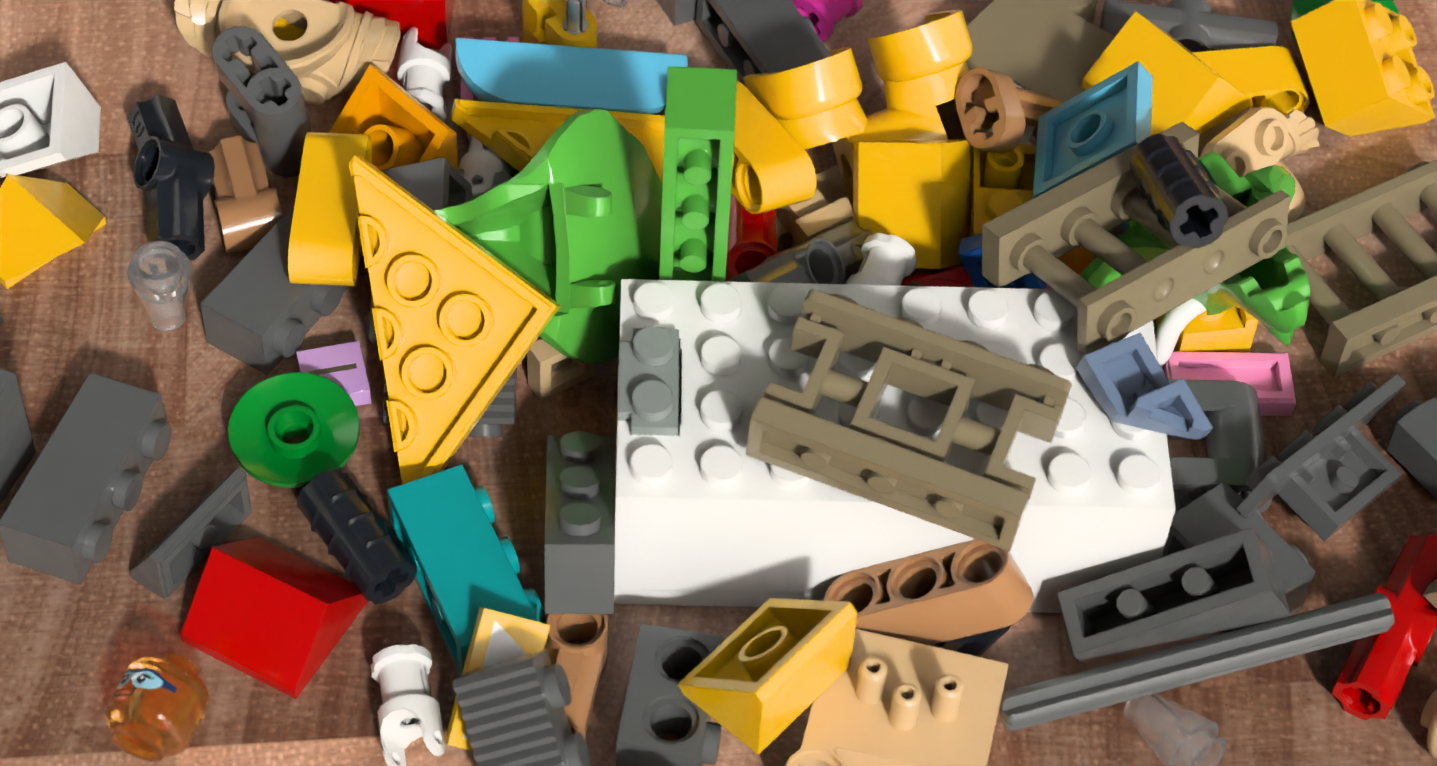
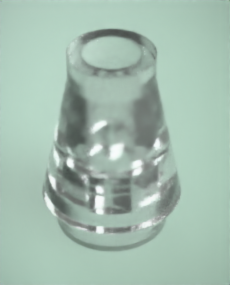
M166 241L149 242L137 249L128 266L127 276L148 313L151 325L158 330L171 331L179 328L187 317L186 301L192 267L189 258L176 245Z
M1159 693L1128 700L1124 707V718L1137 729L1164 766H1217L1225 753L1227 741L1219 734V726L1216 722Z

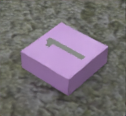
M359 341L296 352L299 372L316 374L338 384L350 396L355 406L371 404L370 387Z

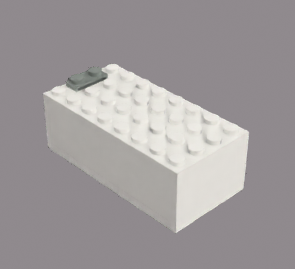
M621 279L616 436L614 604L761 607L769 598L824 601L826 591L830 585L843 574L974 540V538L745 455L750 418L760 396L764 397L769 381L803 393L817 359L791 350L794 326L798 317H801L803 313L804 301L811 289L829 295H844L853 299L860 306L885 315L914 320L925 329L958 341L976 342L992 353L1023 364L1043 366L1055 375L1068 379L1072 383L1052 442L1049 443L1018 432L1004 466L1036 478L1029 503L1023 514L1018 533L1010 551L1033 592L1032 606L1028 612L1062 613L1058 592L1162 557L1175 512L1167 434L1113 422L1076 369V366L1083 358V355L1077 351L1078 308L1054 289ZM1152 320L1132 331L1125 338L1141 332L1158 361ZM841 351L834 370L869 382L876 363ZM887 384L873 419L936 441L949 406ZM822 396L814 416L850 428L857 408ZM971 398L964 417L1002 430L1009 411ZM953 443L945 463L983 477L991 456Z

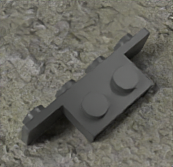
M1398 374L1380 388L1372 381L1368 382L1343 408L1338 405L1314 427L1312 433L1316 437L1308 430H1305L1292 441L1279 455V458L1283 461L1282 463L1274 455L1267 459L1245 481V484L1252 492L1237 507L1239 513L1246 519L1278 494L1295 511L1302 522L1310 526L1323 541H1326L1388 490L1402 475L1359 430L1373 420L1407 383Z

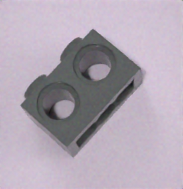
M640 624L616 742V766H703V763L716 765L722 725L711 722V717L684 696L677 685L680 681L670 677L674 675H688L722 643V636ZM664 733H675L683 738L676 741H666L657 736Z

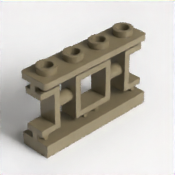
M815 289L809 290L804 301L803 313L801 317H798L794 326L791 350L817 359L803 393L769 381L764 397L760 396L750 418L745 455L1001 549L1011 551L1036 478L1004 466L1018 432L1049 443L1052 442L1072 383L1068 379L1055 375L1043 366L1023 364L992 353L976 342L958 341L925 329L914 320L885 315L860 306L853 299L844 295H829ZM841 351L876 363L869 382L834 370ZM887 384L949 406L936 441L873 419ZM822 396L857 408L850 428L814 416ZM971 398L1009 411L1002 430L964 417ZM953 443L991 456L983 477L945 463Z

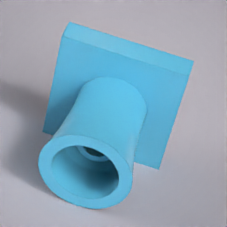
M1139 61L1038 117L1033 198L1134 147L1145 138L1151 136L1153 76ZM1127 221L1120 224L1125 232L1131 229Z

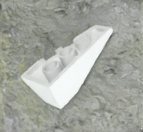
M67 62L0 82V177H6L8 174L20 175L99 152L101 107Z

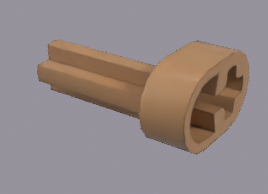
M979 67L969 70L961 78L955 94L956 109L968 143L974 148L1001 154L1010 152L1019 145L1024 136L1026 125L1038 127L1039 116L1063 103L1062 100L1051 98L1050 95L1016 87L1012 78L1005 73ZM990 128H992L994 135L990 134Z

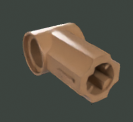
M242 136L220 139L218 145L208 153L212 155L215 163L213 185L217 199L214 200L219 230L225 253L229 254L253 249L283 217V212L276 188L270 189L268 176L258 143L248 142Z
M549 614L547 625H550L544 650L548 651L551 665L560 664L567 675L571 690V703L568 706H564L571 733L580 732L585 739L599 679L607 667L608 618L606 614ZM574 639L587 641V643L581 645H573L567 642Z

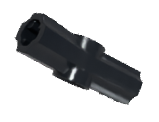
M156 95L150 100L136 102L127 119L139 150L134 164V184L137 188L146 191L148 248L153 250L154 259L173 264L183 260H195L205 251L203 199L207 196L212 186L215 163L210 153L193 148L176 101L162 95Z

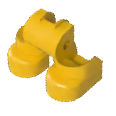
M962 10L932 12L924 15L926 24L891 34L867 38L877 73L884 81L887 108L866 116L857 100L862 91V82L851 47L831 50V56L802 66L774 73L750 74L744 76L743 79L748 90L804 150L832 142L849 200L853 202V142L948 139L936 105L955 99L957 85L961 78L969 71L966 61L972 55L973 47Z

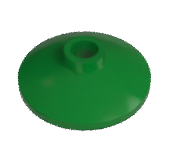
M302 372L275 375L251 387L236 403L228 425L231 451L238 464L255 479L269 485L286 488L304 487L315 476L327 470H340L353 455L360 434L358 412L353 400L346 391L325 377ZM296 436L307 439L298 444L286 443L290 438Z

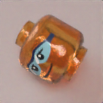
M164 653L161 657L146 656L133 660L105 710L108 725L113 730L112 739L118 747L136 758L151 762L161 761L164 756L170 757L181 754L187 749L211 702L208 688L198 677L199 669L194 663L174 653Z

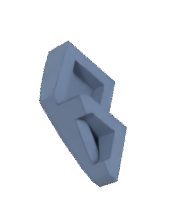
M1141 332L1084 355L1076 366L1087 387L1113 422L1196 440L1207 436L1213 429L1184 378L1170 383Z

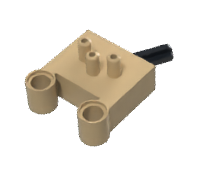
M1011 625L932 646L855 629L851 666L812 703L801 749L790 756L785 766H987L1009 664L980 656L1010 629Z

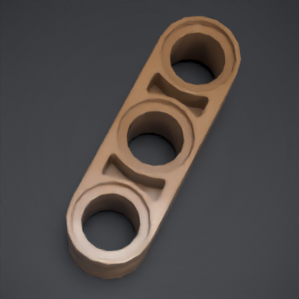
M974 539L843 574L830 585L826 591L824 601L851 602L857 612L855 629L930 646L1004 628L1018 622L1027 614L1032 606L1033 592L1010 551Z

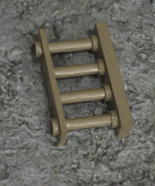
M1180 122L1159 133L1177 137L1186 149L1191 150L1198 159L1200 133L1190 126ZM1135 145L983 224L982 276L997 288H1001L1026 274L1033 273L1078 308L1077 351L1084 356L1113 342L1122 340L1132 331L1257 262L1274 256L1279 250L1285 248L1290 196L1284 191L1279 190L1247 208L1216 186L1219 189L1221 200L1227 207L1229 216L1221 236L1210 245L1201 248L1182 246L1173 239L1169 231L1161 226L1157 215L1149 208L1147 199L1138 191L1136 180L1131 173L1129 165L1137 146ZM1133 219L1172 249L1147 261L1108 231L1125 221ZM1083 245L1122 276L1097 289L1061 262L1058 257Z
M1437 160L1430 163L1427 161L1420 162L1398 177L1287 224L1286 246L1290 253L1298 255L1302 268L1307 273L1310 287L1309 302L1330 325L1319 361L1333 378L1437 331V254L1405 219L1426 208H1429L1437 217ZM1381 229L1426 280L1410 288L1406 286L1398 287L1356 239ZM1333 250L1378 302L1361 310L1355 308L1348 309L1308 263V260Z

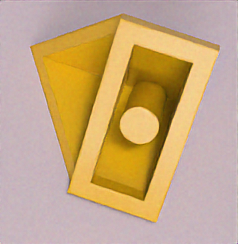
M8 174L0 187V283L8 289L57 256L86 243L92 233L106 225L105 216L68 183Z

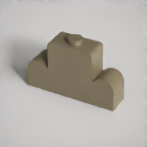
M993 0L967 25L973 51L966 63L969 70L979 67L1005 73L1012 78L1015 84L1027 90L1050 95L1051 98L1062 100L1064 103L1085 91L1081 87L1084 76L1115 36L1093 24L1098 0ZM955 99L936 105L947 138L966 139L956 109ZM1034 127L1031 135L1036 139L1038 127Z

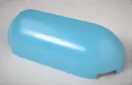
M455 38V58L461 79L476 98L487 102L576 109H601L614 112L656 115L666 109L668 66L688 67L687 55Z

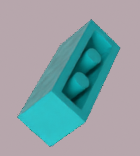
M462 464L387 490L392 532L397 540L402 541V548L417 566V574L414 579L459 676L463 672L480 607L546 624L543 607L536 591L532 587L523 590L516 576L520 573V566L511 540L508 536L498 538L494 531L492 523L495 522V515L487 491L482 485L473 488Z

